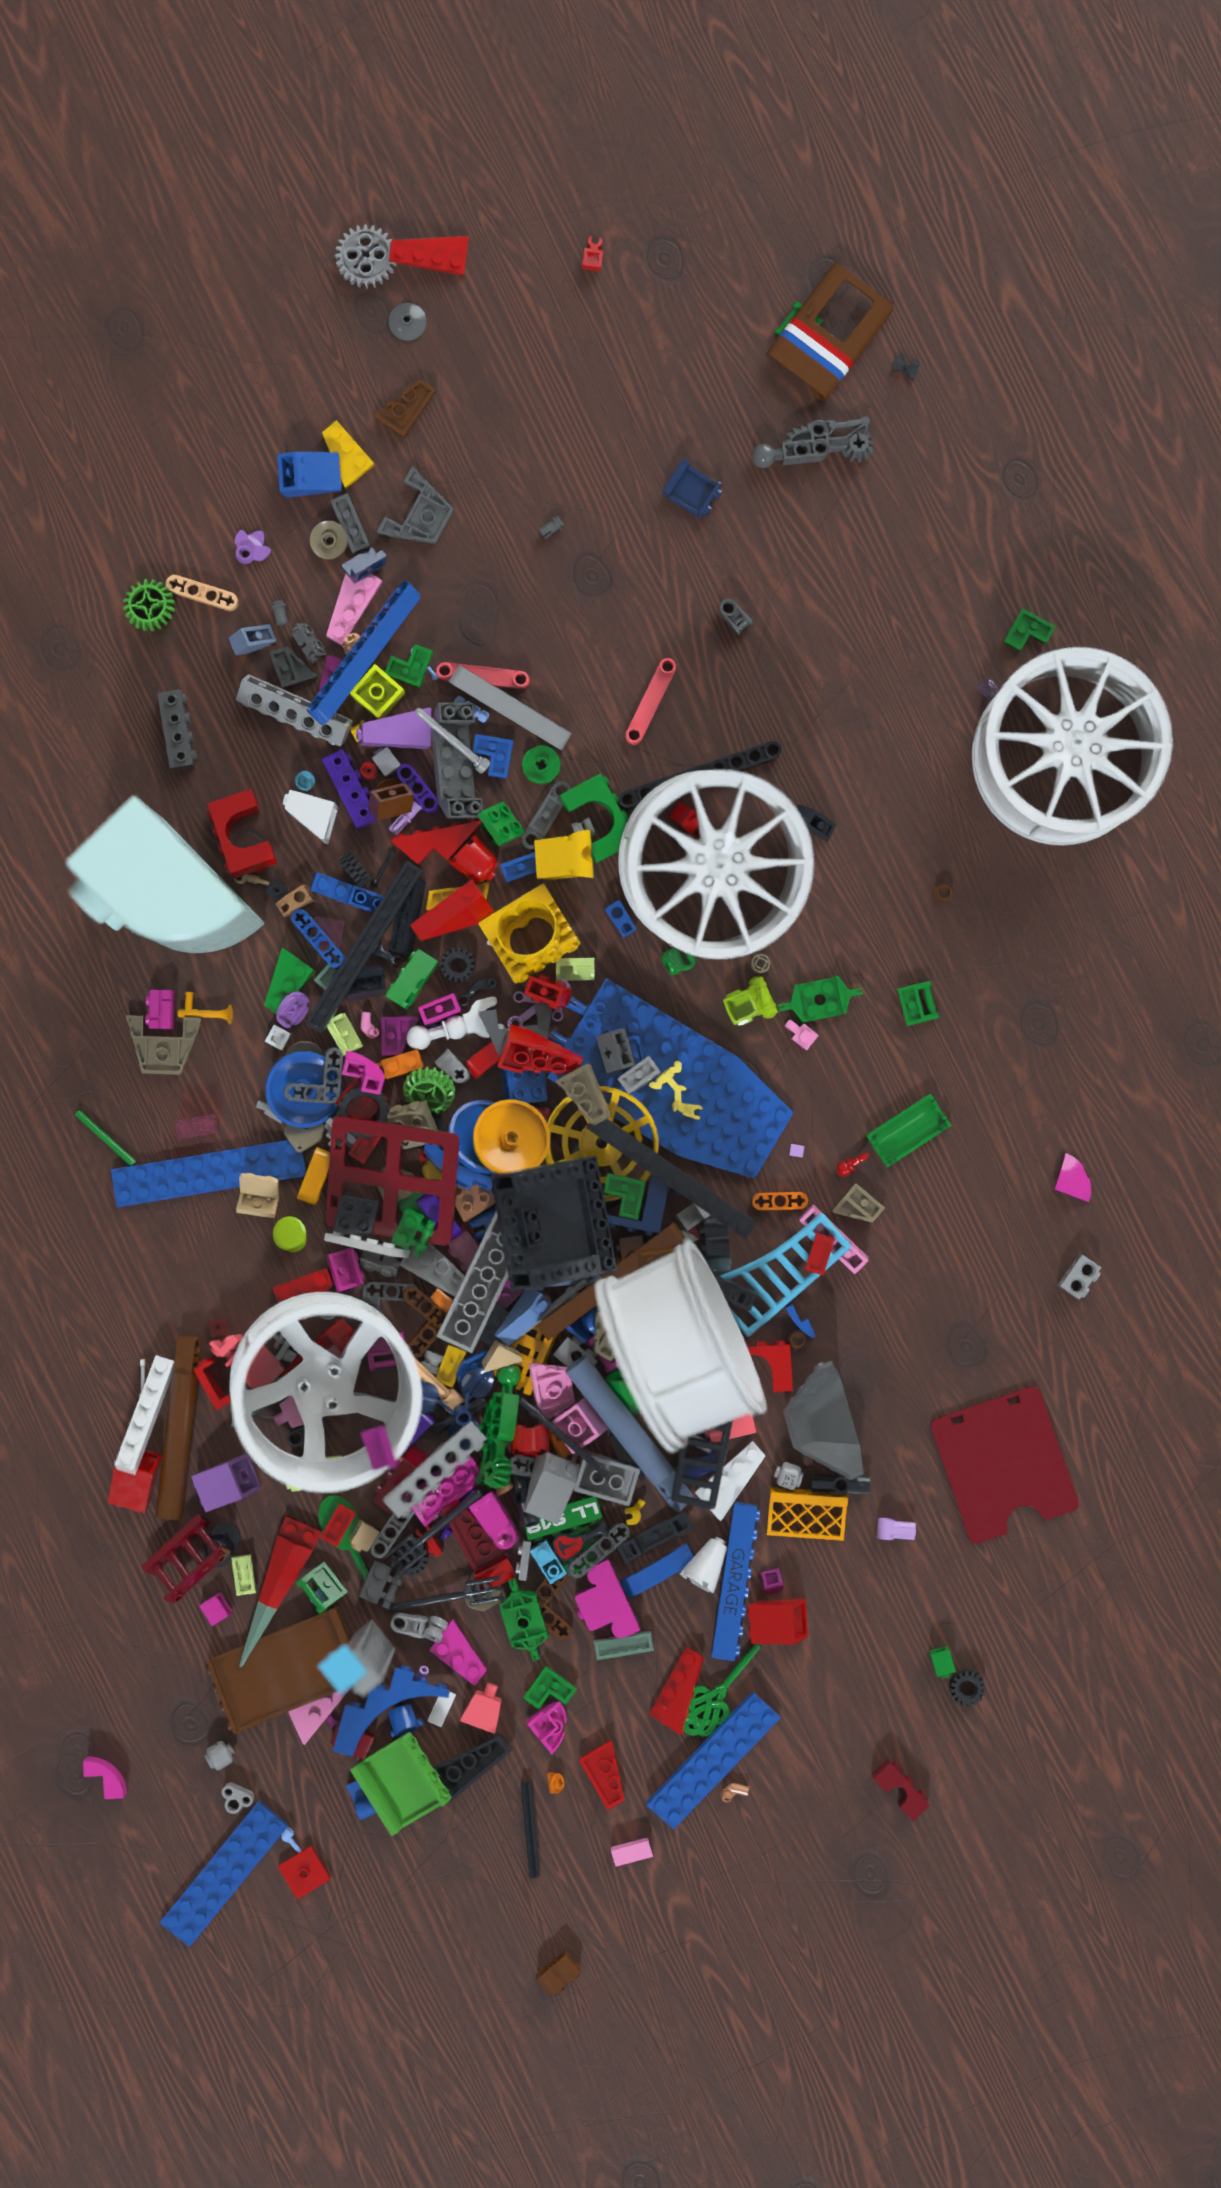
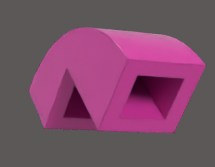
M346 1050L342 1064V1075L361 1078V1091L380 1095L384 1082V1075L381 1069L370 1059Z
M85 1758L83 1761L84 1777L103 1776L104 1799H119L126 1796V1783L115 1766L101 1758Z

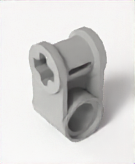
M449 1049L434 1062L457 1083L463 1084L470 1079L469 1070ZM458 1071H461V1072L464 1071L463 1075H464L465 1077H464L463 1079H462V1078H458V1079H457V1077H458L457 1072H458Z
M397 1612L392 1616L391 1628L397 1633L407 1634L416 1638H425L423 1633L429 1618L417 1614ZM397 1618H402L405 1624L397 1626L394 1621Z

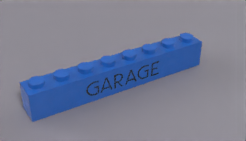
M735 1501L733 1503L711 1650L712 1658L735 1661V1656H739L740 1644H737L738 1636L742 1637L743 1625H740L741 1617L745 1618L746 1606H743L744 1598H748L749 1587H746V1581L751 1578L752 1568L749 1567V1561L754 1558L755 1549L752 1548V1541H756L757 1529H754L755 1521L759 1522L760 1510H757V1505Z

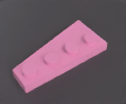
M345 574L326 635L329 639L344 646L343 641H345V637L353 632L383 581L370 574L354 584L348 575Z

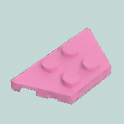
M530 1363L529 1369L536 1406L542 1410L541 1413L548 1419H551L553 1416L557 1418L564 1409L569 1408L575 1403L572 1381L565 1372L568 1367Z
M351 1686L342 1694L338 1691L288 1711L302 1744L305 1745L350 1690Z

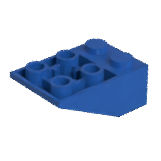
M289 452L277 454L280 493L286 498L342 491L339 453Z

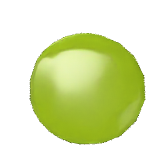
M288 1216L280 1219L273 1229L274 1242L283 1250L289 1252L300 1251L304 1248L307 1239L304 1224L296 1217Z

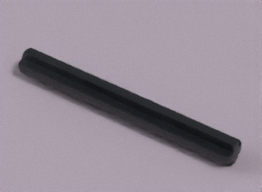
M531 1781L521 1782L529 1877L538 1878L540 1870Z

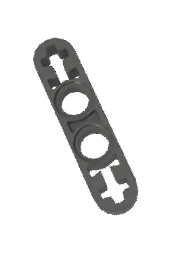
M623 1523L613 1525L607 1530L609 1534L611 1533V1536L601 1535L568 1564V1574L574 1578L584 1576L629 1537V1527ZM617 1528H623V1536L618 1535L614 1539L611 1537L618 1533ZM603 1539L610 1541V1547L607 1550L601 1547ZM589 1551H593L596 1554V1559L593 1562H589L586 1558ZM583 1562L588 1565L587 1567L582 1565L579 1568L580 1573H573L574 1565L579 1566Z

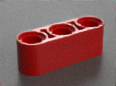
M490 1042L464 1063L475 1079L499 1062V1056L493 1046V1042Z

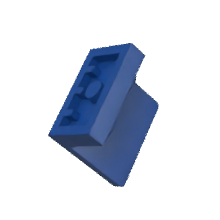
M501 1068L504 1100H519L526 1103L547 1101L544 1071L534 1073L533 1070H523V1073Z

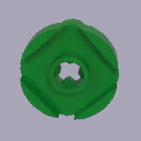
M536 746L528 750L523 757L522 767L524 774L535 784H549L560 772L561 764L559 757L548 746ZM544 760V764L547 767L539 770L536 763Z

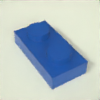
M535 852L500 864L506 883L537 873Z

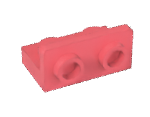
M241 1334L229 1335L222 1342L220 1340H213L209 1343L212 1347L210 1350L217 1357H226L238 1348L243 1336Z

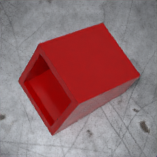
M145 1450L136 1475L117 1470L114 1466L108 1503L116 1507H124L135 1512L145 1513L151 1502L162 1461V1454Z
M806 1598L755 1601L749 1604L747 1616L750 1619L748 1634L751 1638V1644L795 1645L808 1637Z

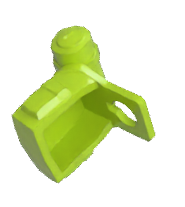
M762 976L753 977L748 982V988L743 991L740 989L727 994L726 998L723 999L727 1013L734 1025H745L753 1021V1017L759 1015L767 1019L773 1018L778 1013L776 1004L766 986L767 983Z

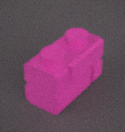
M150 990L149 994H146V1005L149 1006V1013H146L145 1016L146 1025H149L150 1029H174L175 991Z
M454 993L418 1007L426 1026L462 1012Z

